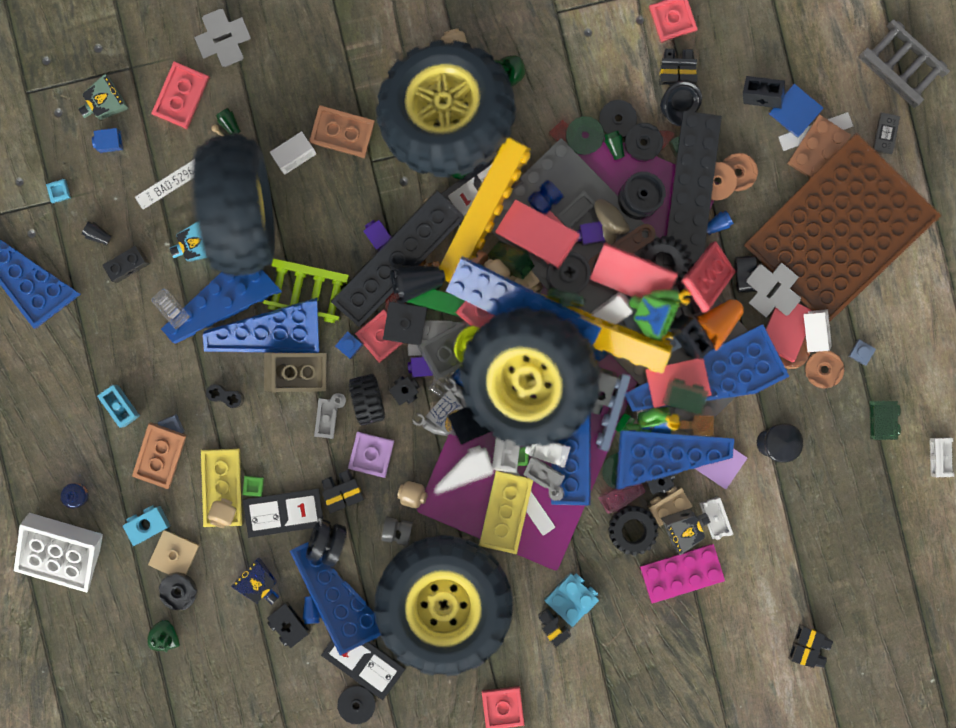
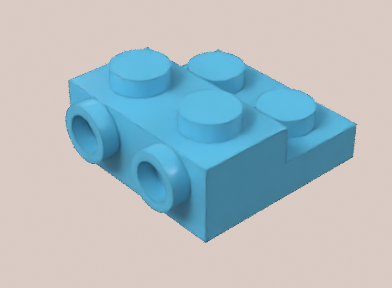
M570 572L544 601L573 627L584 614H587L594 607L599 599L597 598L598 593L591 586L589 588L585 587L582 584L584 580L577 573L573 575Z

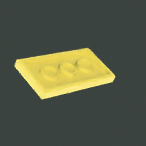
M240 449L201 450L203 527H215L210 524L211 521L208 519V513L214 501H221V498L231 501L232 506L236 509L230 526H242Z
M501 471L495 472L479 546L517 554L533 480L528 477Z

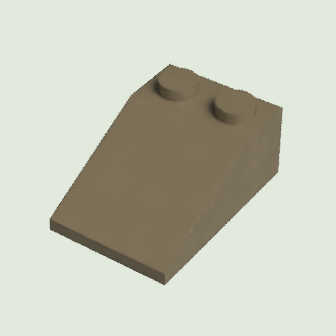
M264 352V391H326V353Z

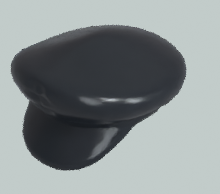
M680 80L673 83L661 99L660 109L662 114L672 124L681 126L683 111L697 112L702 103L701 90L696 84L688 80Z
M777 424L758 435L757 448L760 453L771 460L787 463L795 460L801 454L803 437L795 426L791 424Z

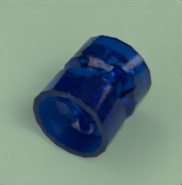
M546 180L539 186V191H534L527 200L536 211L546 215L552 209V204L557 205L564 196L552 182Z

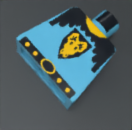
M197 222L178 233L176 237L179 244L169 248L173 258L184 255L187 261L206 258L200 241Z

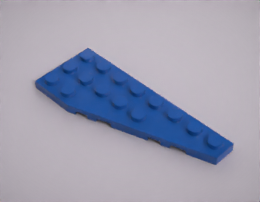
M762 324L722 344L718 350L715 351V348L710 350L703 358L711 396L661 407L755 394L789 377V374ZM648 382L625 393V398L632 411L654 408Z

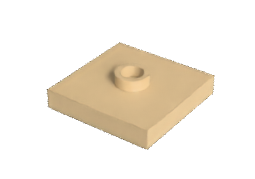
M164 530L148 565L167 574L178 572L187 575L200 545Z

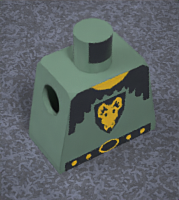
M106 74L82 94L87 103L78 108L84 118L94 113L99 120L129 109L111 78Z

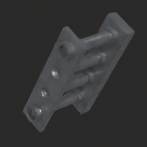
M893 19L886 26L890 32L874 49L867 47L858 58L909 105L915 108L924 100L921 97V93L936 76L944 77L950 70L947 69V65L942 60L936 59L905 30L902 23ZM897 36L904 45L888 62H883L879 58V54ZM911 49L918 58L902 75H897L893 71V67ZM925 62L932 68V71L916 88H911L907 84V80Z

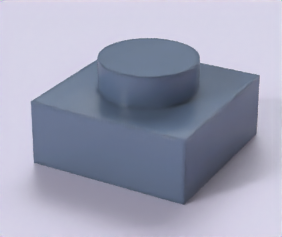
M858 339L848 356L866 366L876 349Z
M177 414L158 422V425L179 433L184 432Z

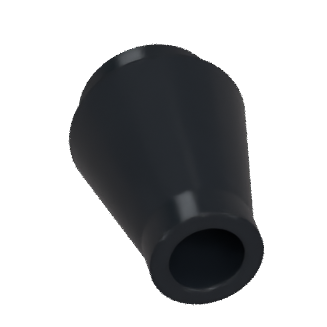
M88 221L82 231L85 239L102 243L106 246L112 238V235L108 234L95 222Z

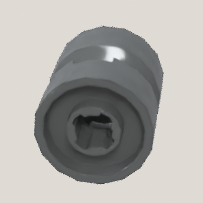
M386 517L381 541L389 543L396 541L399 545L408 546L413 522L406 520L398 522L397 518Z

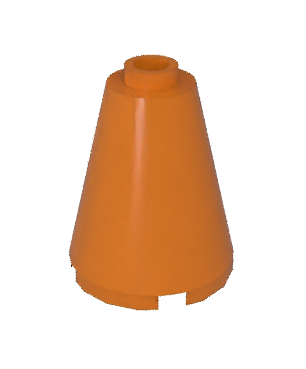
M730 299L696 317V320L713 343L715 351L722 346L742 316L743 305L738 300Z

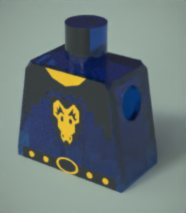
M257 558L231 586L255 603H258L264 597L272 605L280 597L272 590L277 580L260 558Z

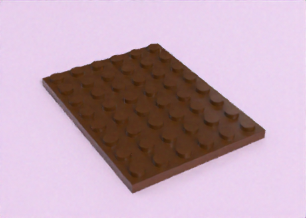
M856 133L744 246L772 273L780 263H783L799 278L790 289L801 298L800 300L811 311L828 309L830 322L942 215Z

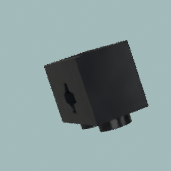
M746 76L743 89V104L782 109L785 95V80Z
M134 246L102 266L110 280L118 283L150 263L141 248Z
M681 315L669 327L686 354L690 357L703 359L714 347L695 317Z
M288 601L267 617L269 627L279 633L280 641L284 646L288 645L290 649L311 632ZM285 623H286V624H288V623L291 624L290 629H289V628L285 629V628L283 627V626L285 625Z

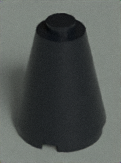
M392 265L390 269L394 270V272H390L393 292L394 294L398 293L399 296L396 299L398 304L442 286L443 281H445L444 270H440L437 266Z

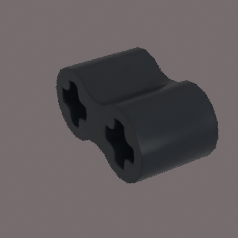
M754 255L735 257L734 267L736 271L737 293L757 292L746 282L748 277L757 268L756 257Z
M213 384L206 390V396L209 400L214 402L222 401L229 408H238L244 403V396L241 392L228 391L222 385ZM218 388L220 396L214 398L215 394L212 391ZM236 395L238 402L233 403L230 397Z

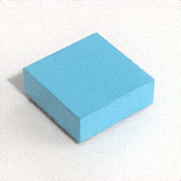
M65 179L46 184L51 203L71 198Z

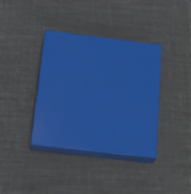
M793 84L784 95L782 109L773 108L769 115L799 138L822 111L823 107L797 85Z

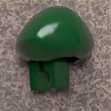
M510 55L503 57L501 60H494L502 65L512 87L524 78L526 69L522 58Z
M168 620L157 622L150 629L147 637V645L154 651H164L167 653L168 650L180 646L177 632Z

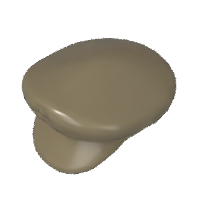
M604 199L595 201L594 207L603 227L604 238L608 244H613L616 241L617 234L629 232L630 227L613 204Z

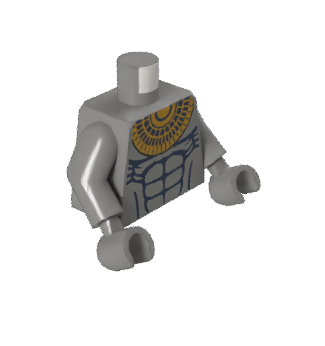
M450 377V381L453 382L452 386H448L444 382L445 389L448 392L425 416L426 420L421 413H416L421 417V421L416 422L413 420L415 425H423V428L437 435H456L447 415L467 406L462 395L463 390L460 386H456V380L453 377Z

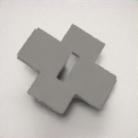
M218 9L204 15L202 20L207 32L194 37L203 59L217 53L222 67H227L244 59L238 44L251 39L243 18L228 22L223 9Z
M780 263L773 273L762 264L758 265L746 281L757 291L749 304L765 317L769 315L774 307L784 315H789L801 301V298L790 289L799 277L783 263Z

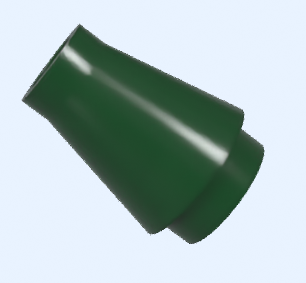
M229 108L215 115L218 119L217 122L229 134H239L241 132L234 113Z
M619 130L604 135V142L614 160L625 157L622 134L619 133Z

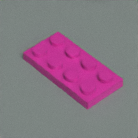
M714 544L640 566L652 604L725 581Z

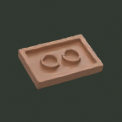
M319 105L309 143L365 158L375 121Z
M819 114L787 164L811 178L849 140L851 134Z
M150 422L132 477L169 489L187 435Z

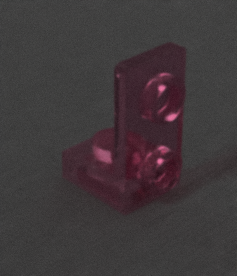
M640 483L622 489H614L598 498L609 514L617 512L644 494L645 489Z

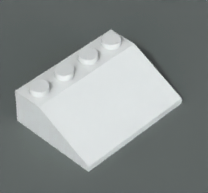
M479 445L469 449V453L437 484L436 493L492 474L493 469L485 447L481 448Z
M29 513L20 524L14 571L88 592L99 556L103 534Z

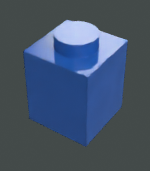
M117 128L94 131V137H92L93 148H96L100 153L123 150L121 131Z
M347 332L335 347L349 359H352L364 344L350 332Z

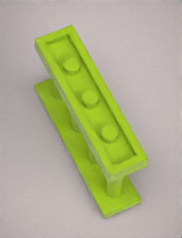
M273 259L272 267L276 268L277 272L275 284L281 290L287 271L295 272L296 279L290 305L298 303L303 279L306 278V275L314 276L313 280H315L311 299L318 297L319 300L322 282L325 279L332 280L334 285L327 314L318 312V316L324 317L325 322L335 324V320L340 321L341 317L335 316L336 306L331 303V300L340 291L341 286L349 282V275ZM281 293L273 294L271 301L264 300L263 304L268 305L267 309L277 310L290 305L279 303Z

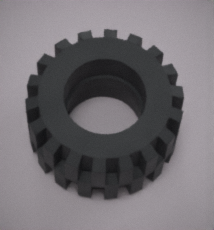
M667 236L658 237L644 248L640 258L657 265L656 255L658 252L670 253L676 262L673 272L678 273L674 284H678L691 268V252L687 251L688 246L686 244L683 245L681 239L675 240L674 236L669 238Z
M374 374L351 378L349 390L358 423L363 426L384 421L383 401Z
M634 505L625 506V508H620L617 513L612 515L613 518L609 521L608 532L610 540L619 551L627 555L637 556V554H644L646 550L649 551L651 546L655 545V539L658 537V525L655 522V518L647 510ZM637 519L642 522L644 533L639 540L631 542L623 537L622 528L628 520Z

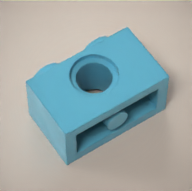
M112 385L97 396L119 428L126 427L140 417L119 385Z
M152 505L143 510V515L138 517L135 514L126 519L127 523L123 525V528L133 546L171 526L161 506L155 508ZM144 519L150 522L149 529L143 528L142 521Z

